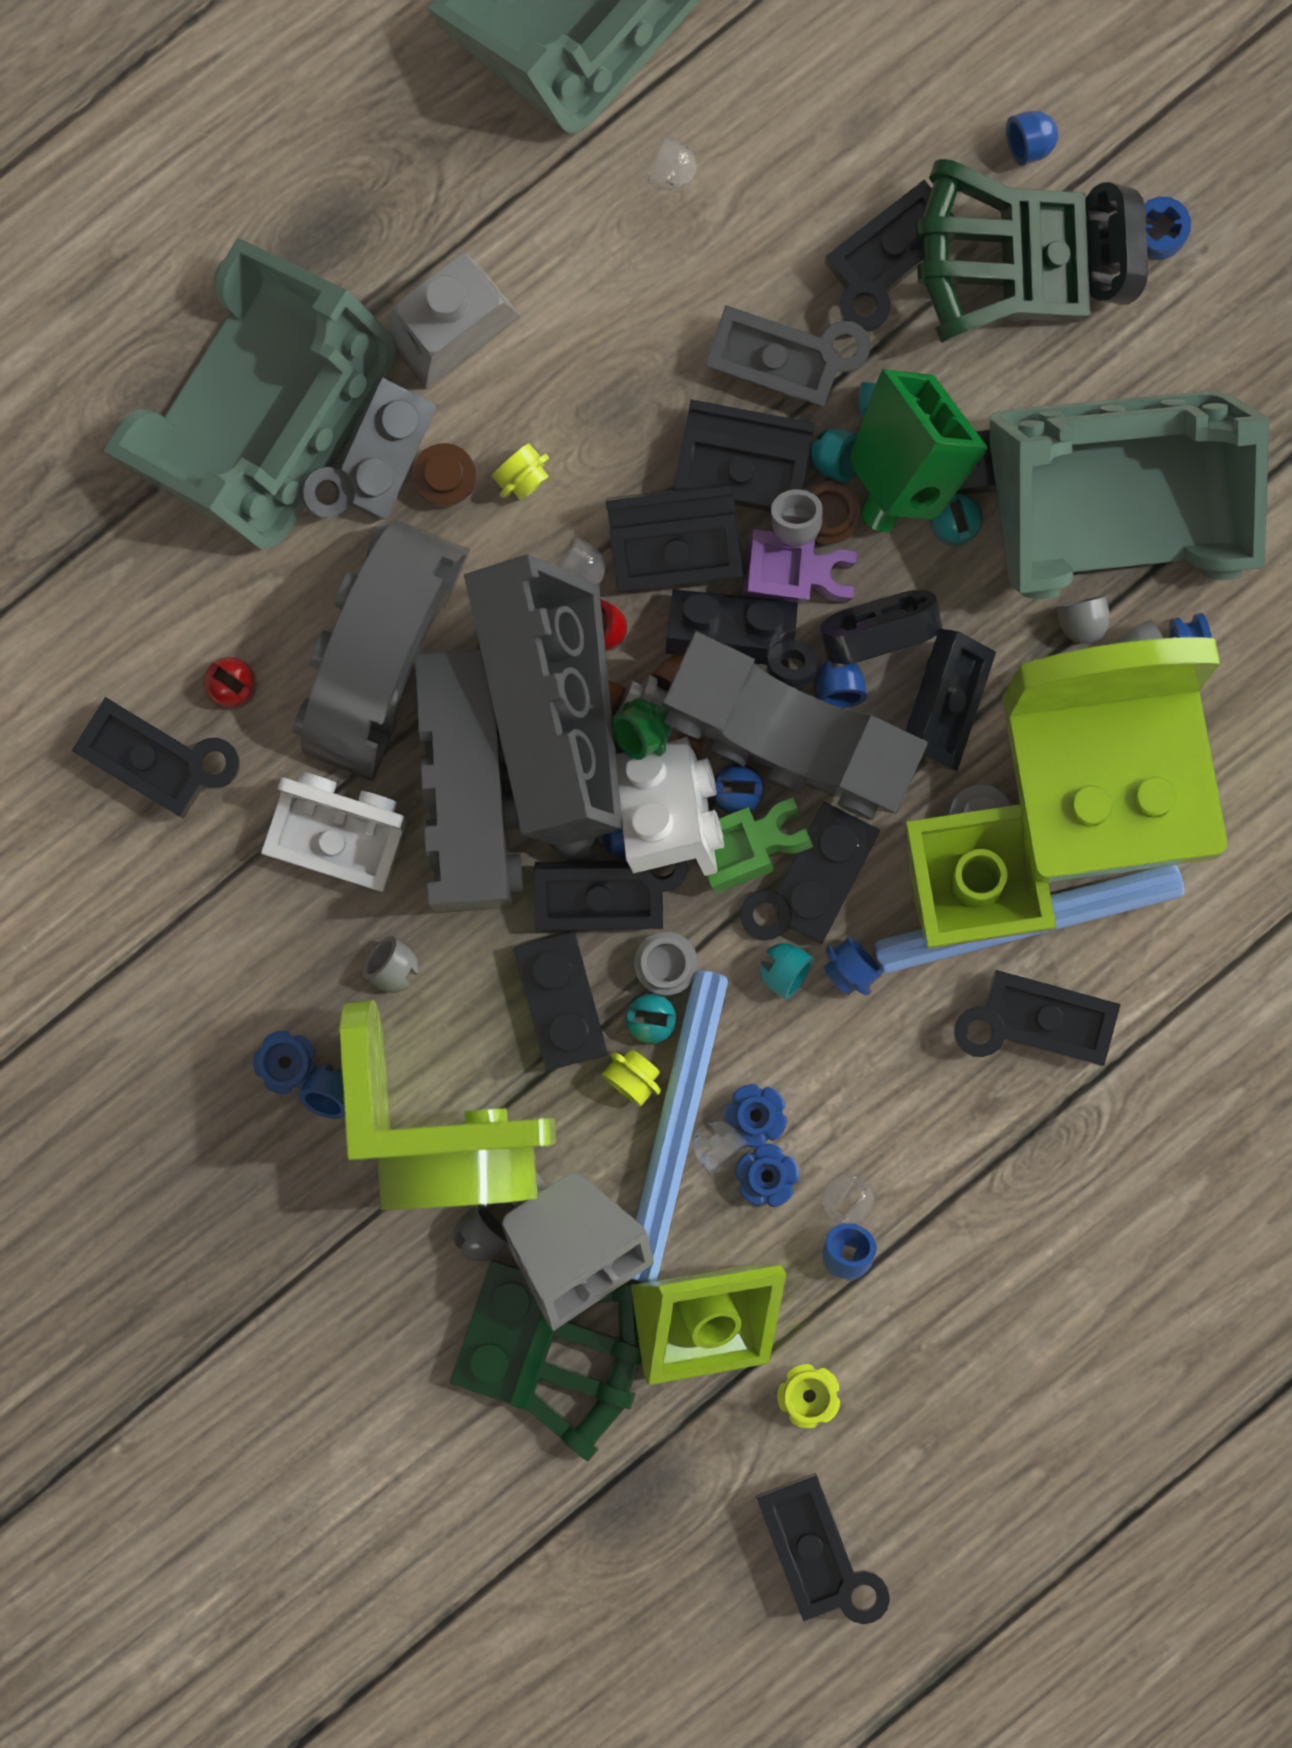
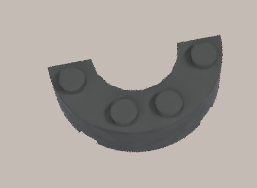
M395 520L389 526L382 523L377 526L368 546L367 559L359 574L348 571L339 587L334 606L342 609L333 632L322 631L310 658L309 666L318 669V673L310 698H306L302 703L292 729V733L301 736V749L303 753L370 781L374 780L396 728L400 700L416 656L434 619L441 609L446 608L469 554L470 550L400 520Z
M697 631L694 632L662 702V708L668 713L664 720L666 725L689 736L700 738L702 735L713 741L709 752L731 764L744 767L747 760H750L770 769L766 779L791 792L801 794L804 786L807 785L840 798L837 803L838 806L869 820H873L877 810L888 813L898 812L927 747V741L872 715L859 714L842 709L805 694L761 670L754 663L755 659Z

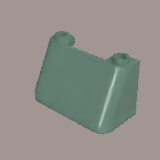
M434 0L427 9L443 31L548 120L568 133H577L585 130L595 121L701 0Z
M237 238L225 259L219 264L214 277L215 298L229 313L220 330L165 417L147 408L133 411L118 424L114 435L103 452L120 465L240 538L259 548L269 549L284 540L305 507L301 502L300 488L306 475L318 468L331 467L351 435L375 379L381 377L386 379L395 360L396 343L392 334L348 290Z
M1188 392L1008 409L992 413L989 416V441L1008 579L1010 585L1019 593H1022L1024 597L1031 599L1057 597L1060 595V588L1069 586L1073 582V572L1187 561L1191 565L1203 569V575L1206 578L1233 580L1242 576V570L1265 568L1269 418L1236 397L1219 392Z

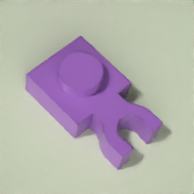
M753 529L748 534L742 596L805 604L810 599V589L830 601L847 603L853 599L854 586L836 584L831 577L832 566H839L850 569L856 564L857 551L841 549L826 555L814 554L815 540L804 546L793 547L784 544L776 537L774 532Z

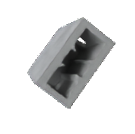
M464 253L397 302L392 308L389 332L395 339L396 351L427 389L520 318V315L482 266Z
M536 1172L538 1198L511 1202L515 1209L506 1214L501 1221L512 1256L552 1331L654 1264L647 1231L643 1226L580 1173H569L548 1187Z

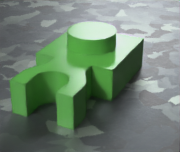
M793 797L777 803L764 818L757 821L754 820L749 807L719 819L724 839V848L715 850L717 873L707 875L715 894L774 871L769 855L777 852L795 854L813 847L806 829L798 831L793 835H785L780 832L781 826L786 820L801 816Z

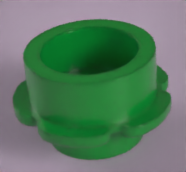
M636 698L633 701L626 702L623 706V711L614 716L612 721L614 736L621 749L629 757L635 760H642L652 753L660 757L666 752L665 743L671 734V727L664 723L667 714L659 705Z

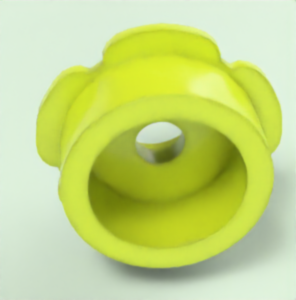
M529 443L519 449L491 475L502 488L499 495L502 498H506L514 493L520 501L528 497L548 479L549 475L542 467L549 460V456L546 453L540 456Z
M630 1049L624 1057L616 1052L610 1053L609 1057L612 1059V1062L601 1076L620 1094L639 1107L645 1103L651 1094L654 1093L657 1096L660 1094L661 1090L654 1082L660 1071L646 1058L633 1049Z
M810 1364L798 1365L787 1373V1381L780 1384L778 1388L777 1401L779 1407L783 1412L789 1414V1420L794 1425L801 1428H814L819 1422L826 1423L831 1421L837 1414L840 1407V1399L837 1397L839 1383L836 1377L825 1368L817 1370ZM806 1390L815 1392L816 1396L812 1402H806L803 1399V1394Z

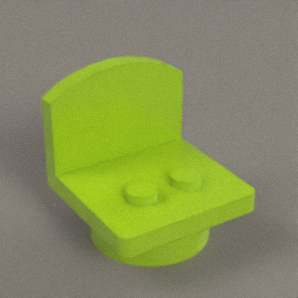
M1186 637L1124 642L1061 653L1020 664L1002 697L1032 874L1038 881L1047 883L1208 861L1218 858L1225 851L1228 841L1200 696V689L1220 665L1215 638Z
M374 1000L345 1002L341 1014L340 1041L348 1160L377 1158L380 1210L438 1208L537 1199L534 1147L556 1144L555 1118L508 1121L507 1108L464 1111L465 1124L390 1130L384 1032L377 1004Z

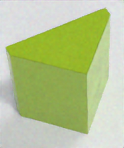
M1020 804L906 822L912 897L927 949L1056 929L1049 883L1038 881L1032 874Z
M750 1264L632 1284L631 1290L643 1371L648 1385L769 1364L786 1278L783 1266Z

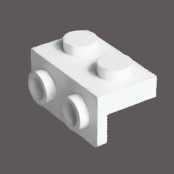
M688 737L666 742V752L660 757L652 753L642 760H635L625 752L616 754L626 860L633 873L695 858L704 876L717 873L715 850L724 848V839L716 811H709L707 798L717 794L709 760L707 758L697 759Z
M300 771L297 782L281 777L277 789L281 792L261 853L277 860L385 894L408 824V820L403 815L395 813L398 802L366 791H361L358 801L334 794L336 782Z

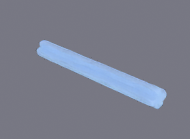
M1171 865L1051 895L1056 929L1180 898L1184 895V882L1177 865ZM922 929L878 940L874 943V952L881 972L890 973L1049 931L927 949Z
M698 970L694 975L636 1216V1221L647 1231L654 1264L631 1280L644 1283L656 1281L658 1278L728 985L727 977L719 973Z

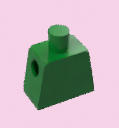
M882 369L850 454V465L869 491V495L861 509L860 518L866 525L877 531H893L900 517L934 519L940 516L988 448L935 375Z

